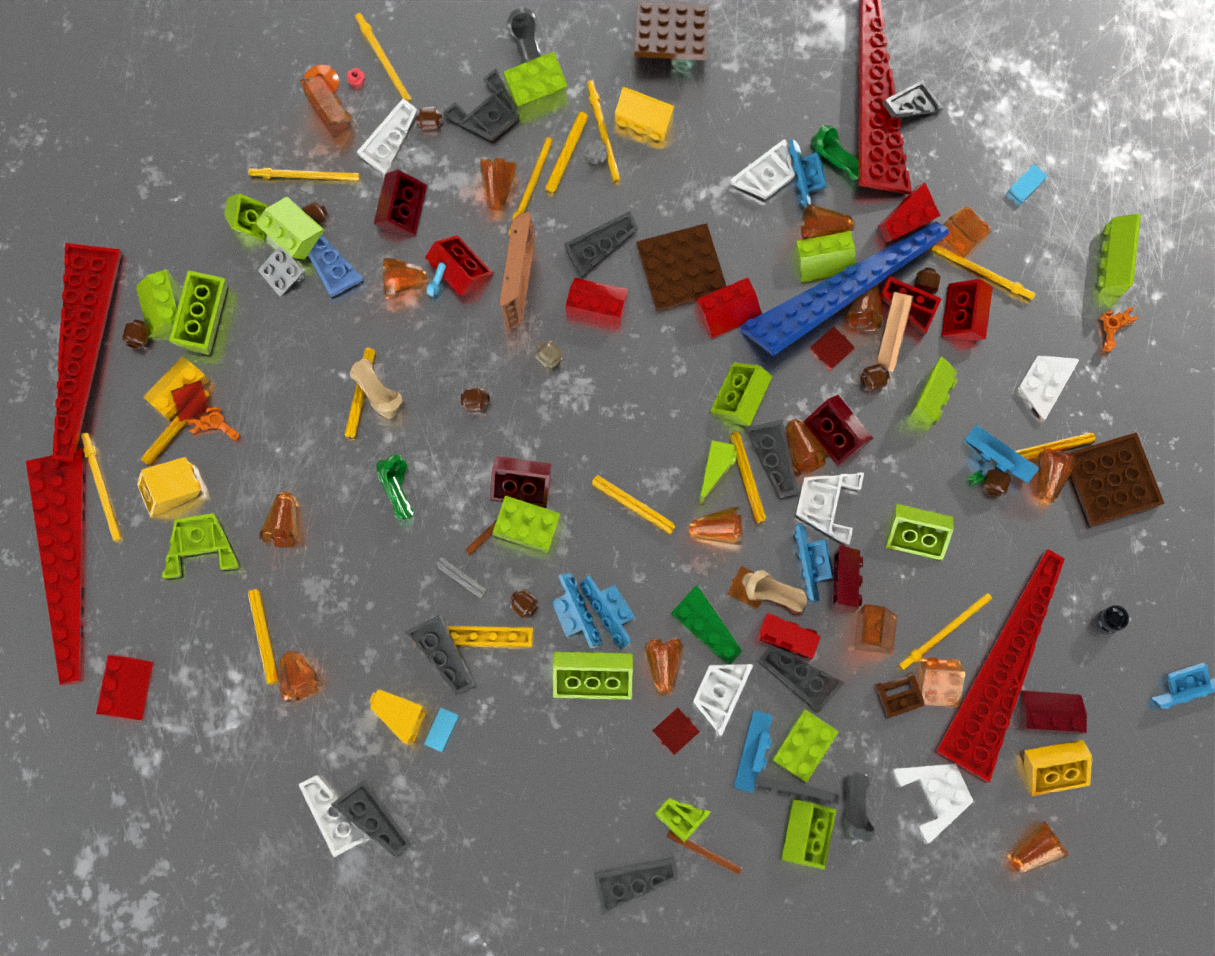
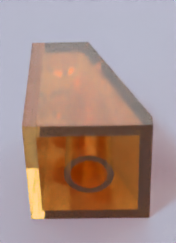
M865 604L858 610L854 649L893 655L897 615L886 607Z

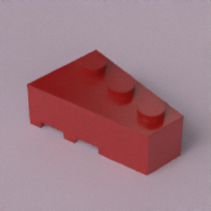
M926 183L917 185L878 225L885 242L892 241L941 216Z
M889 276L879 298L891 307L894 292L913 296L907 322L921 335L925 336L942 298Z
M766 613L755 640L773 645L811 661L821 636L817 635L815 630L803 629L794 622L785 621L778 616Z

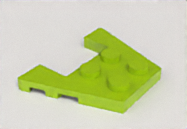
M214 513L175 519L162 579L182 577L180 557L219 551L220 569L222 571L240 568Z

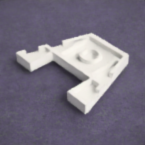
M864 473L804 477L796 516L842 544L849 546L853 528L833 523L841 487L857 491L861 490Z
M956 764L892 770L900 787L919 779L937 818L918 826L926 844L939 835L973 802Z

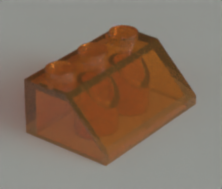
M321 76L300 80L305 96L333 138L352 128L350 114L347 110L343 111L341 100L337 95L334 96L331 91L333 89L327 80L324 82Z

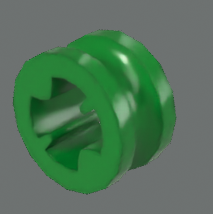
M982 470L967 477V480L971 481V486L986 479V476L982 475Z

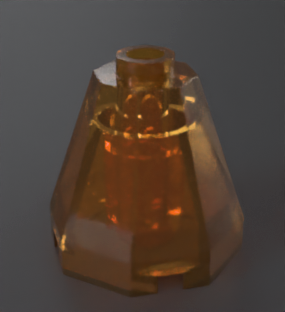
M393 258L383 259L382 269H386L383 273L386 299H395L422 288L424 283L427 282L426 271H423L422 267Z
M286 652L280 659V692L282 698L286 702H292L291 698L301 701L316 694L319 691L318 686L321 688L323 686L319 675L298 652Z

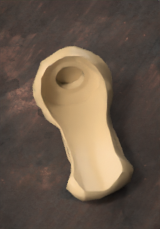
M362 358L360 361L355 362L350 369V376L365 392L372 408L386 419L394 418L397 409L402 404V396L398 392L387 389L373 371L372 363L368 359Z
M765 570L747 573L742 579L747 597L750 600H769L785 606L792 614H802L804 612V608L807 605L805 590L777 582Z

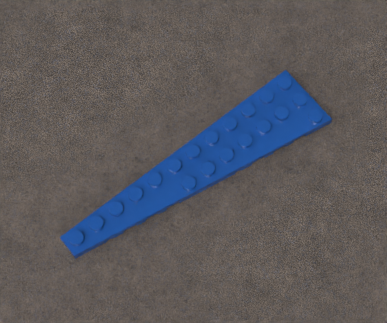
M934 222L853 266H848L844 271L758 317L747 320L746 323L739 326L740 330L774 356L948 236L949 229L938 222Z

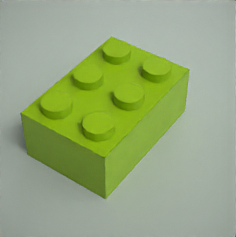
M554 51L502 73L515 108L568 87Z
M505 496L493 530V536L548 554L560 513Z
M803 710L771 762L801 782L807 783L839 731L807 710Z

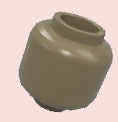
M543 341L536 347L538 351L535 353V358L544 368L550 367L552 369L562 360L563 352L553 341L547 343Z

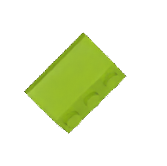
M285 197L266 208L256 223L291 257L303 260L306 259L324 232V229L289 197Z
M851 231L796 241L794 247L802 283L829 279L844 271L848 266L856 264L855 245Z
M165 269L148 274L136 285L145 325L150 329L149 338L172 332L179 305L173 277Z
M940 356L932 368L910 415L930 426L934 421H939L942 415L940 408L942 405L947 404L950 397L947 393L950 388L953 389L958 380L955 378L957 371L945 358Z
M733 362L710 412L732 423L750 426L773 376L760 365Z
M896 504L891 518L886 547L943 561L954 530L953 517Z
M793 799L782 860L825 870L836 809Z

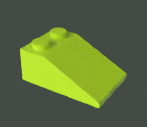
M712 440L699 504L703 505L727 475L730 467H734L737 451H734L735 445Z

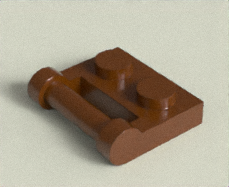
M913 672L884 684H875L887 718L926 705ZM906 684H910L912 688L887 697L885 692Z

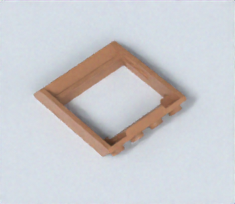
M529 211L525 214L517 215L514 221H512L500 297V308L506 331L523 321L534 239H536L534 224L532 223Z

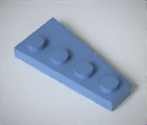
M321 235L308 256L329 295L333 297L364 281V279Z

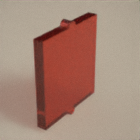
M833 326L810 349L819 357L820 361H823L832 370L855 347L846 339V335H842Z
M201 380L188 385L184 384L183 387L171 391L180 422L192 417L196 418L197 415L205 413L206 409L209 408Z
M678 707L652 730L662 741L661 744L665 745L673 755L700 732L692 724L691 718H687Z

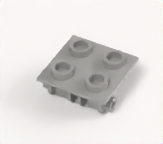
M280 246L258 269L279 297L297 279L301 281L305 278L303 269Z

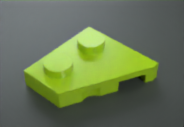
M668 799L655 813V816L685 842L711 812Z

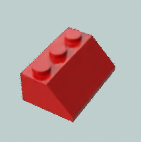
M458 235L435 241L425 256L430 265L436 270L439 263L446 265L442 278L461 297L473 293L494 274Z
M748 277L698 298L696 308L712 339L738 328L746 323L747 320L754 319L762 314L757 294Z
M574 278L565 305L566 313L621 325L629 289Z
M982 279L949 283L942 336L965 341L986 340L993 286Z
M108 655L96 714L142 721L154 662Z

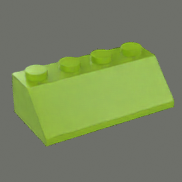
M1141 214L1113 217L1108 224H1105L1103 234L1106 235V238L1101 248L1104 255L1099 266L1102 272L1097 283L1100 286L1099 293L1122 297L1134 284Z
M187 271L169 342L192 352L210 355L228 287L225 278Z
M554 652L553 698L632 699L633 653Z

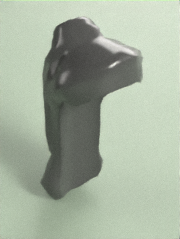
M525 7L517 8L511 12L507 20V26L510 33L516 39L519 52L522 55L521 64L542 55L535 39L537 28L535 14Z
M854 773L848 775L844 780L846 807L843 827L846 840L851 845H857L861 841H870L875 835V828L866 815V792L870 784L867 774Z

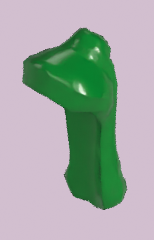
M823 125L811 139L814 150L835 166L845 170L852 180L859 179V159L842 148L836 128L830 125Z
M394 454L386 459L379 460L376 464L378 478L393 505L394 517L406 520L414 514L413 508L409 505L401 488L407 464L400 454Z

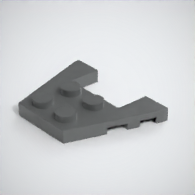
M496 68L484 77V82L494 93L467 115L456 102L443 112L446 118L491 141H494L520 119Z

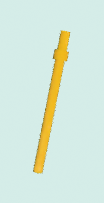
M357 13L355 18L361 26V32L368 38L401 97L410 103L412 99L372 33L373 29L369 23H366L362 14Z
M591 80L587 82L590 94L588 96L589 101L594 108L602 142L607 147L606 155L613 182H618L620 177L599 103L601 101L600 96L596 92L594 81Z
M550 137L545 139L512 221H514L517 215L525 212L553 142V139Z
M266 167L263 169H249V176H259L264 179L283 177L359 181V173L272 170V168Z
M937 244L932 248V251L1011 289V292L1016 295L1021 294L1032 300L1036 294L1022 287V284L1014 283Z
M83 433L81 434L84 444L83 451L85 457H88L113 541H118L121 537L96 460L95 446H92L89 434Z
M989 593L985 594L920 648H915L910 652V656L902 661L899 667L904 671L914 662L920 661L926 652L993 599Z

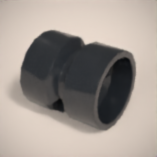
M1112 605L1099 611L1095 618L1097 628L1105 634L1120 631L1129 622L1127 611L1118 605Z

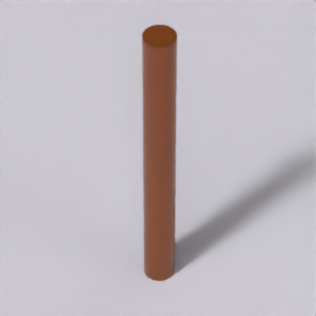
M496 521L465 549L469 555L493 534Z
M669 830L667 838L738 875L740 874L742 867L689 839L683 842L673 831Z

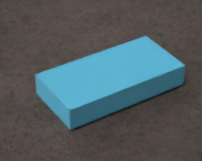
M1034 164L1009 189V192L1023 202L1048 175Z
M440 707L424 744L443 752L459 715Z

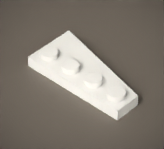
M402 99L360 147L357 154L385 176L416 116L417 109L405 99Z
M317 775L298 784L333 857L370 839L367 834L331 805L337 798Z

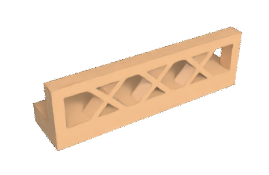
M894 292L877 360V364L891 371L896 369L913 296Z

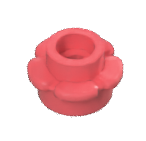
M354 68L348 71L347 80L350 84L359 86L363 83L365 75L360 69Z

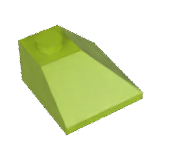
M240 193L228 197L224 216L230 228L259 240H265L266 233L256 223L264 210L270 206Z

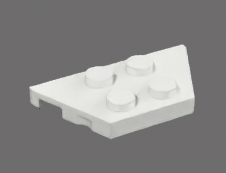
M782 140L730 179V184L767 199L793 180L795 174L791 166L790 154H788L786 140Z
M1037 356L1018 389L1027 398L1030 406L1035 408L1041 421L1044 422L1076 367L1078 359Z
M752 664L709 665L693 702L720 735L724 732L753 667Z

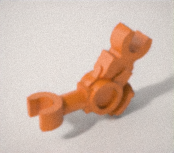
M1133 307L1127 308L1123 314L1119 312L1111 316L1113 311L1109 310L1100 316L1099 319L1103 321L1104 332H1107L1103 351L1111 352L1115 348L1114 334L1119 328L1137 320L1138 316H1129V313L1133 311Z
M220 407L206 409V414L208 415L201 416L200 420L189 419L187 421L189 425L196 424L194 429L189 430L191 434H198L201 430L207 431L218 428L235 441L240 437L234 429L226 424L223 415L220 413Z

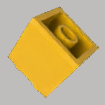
M186 457L141 470L137 486L151 518L198 497L201 484L198 479H195L193 465L191 462L188 463Z
M378 689L370 698L369 703L372 704L370 708L403 743L413 746L427 709Z

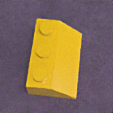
M623 86L615 111V122L622 127H630L637 133L648 134L655 140L665 141L673 124L674 106Z
M182 356L143 398L171 422L200 388H204L210 380L196 366Z
M1083 740L1024 750V767L1032 796L1090 786L1092 755Z

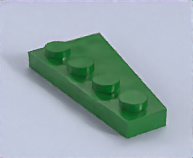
M696 585L671 612V615L723 662L731 665L741 654L742 650L698 585Z

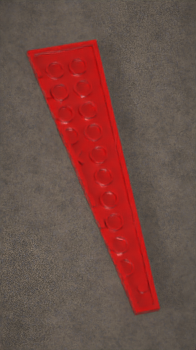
M860 0L858 186L909 195L912 192L909 170L906 169L905 162L907 157L903 151L904 139L900 133V117L892 118L882 104L885 99L895 95L896 90L893 72L889 65L890 54L887 53L886 45L888 41L884 35L883 28L885 23L882 16L881 0Z
M65 243L63 308L61 309L57 370L59 376L56 387L58 393L55 403L57 410L54 420L55 431L52 458L56 461L74 463L122 254L120 249Z
M82 448L76 450L74 463L56 461L52 458V455L26 461L59 685L62 686L82 681L81 626L83 618H81V607H83V599H81L83 588L84 545L83 473L85 468V454Z
M1049 549L1045 550L935 751L988 783L991 781L998 760L997 757L1003 745L1006 730L1010 724L1012 712L1015 709L1018 695L1020 694L1036 647L1038 635H1040L1044 617H1046L1050 599L1055 590L1054 587L1057 584L1065 558Z

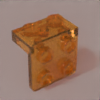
M967 206L949 217L943 224V226L949 229V235L943 239L963 258L968 255L979 241L992 232L989 225L982 221Z
M934 657L921 659V668L924 674L921 694L925 704L960 706L965 676L962 662L953 658L948 660H939Z

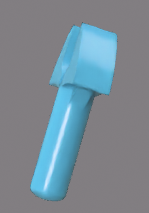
M439 263L433 281L428 284L427 294L434 297V294L437 295L443 284L441 278L446 268L444 263Z

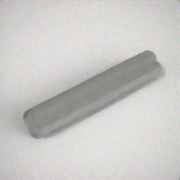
M444 558L438 560L436 566L477 597L482 598L485 595L486 589Z

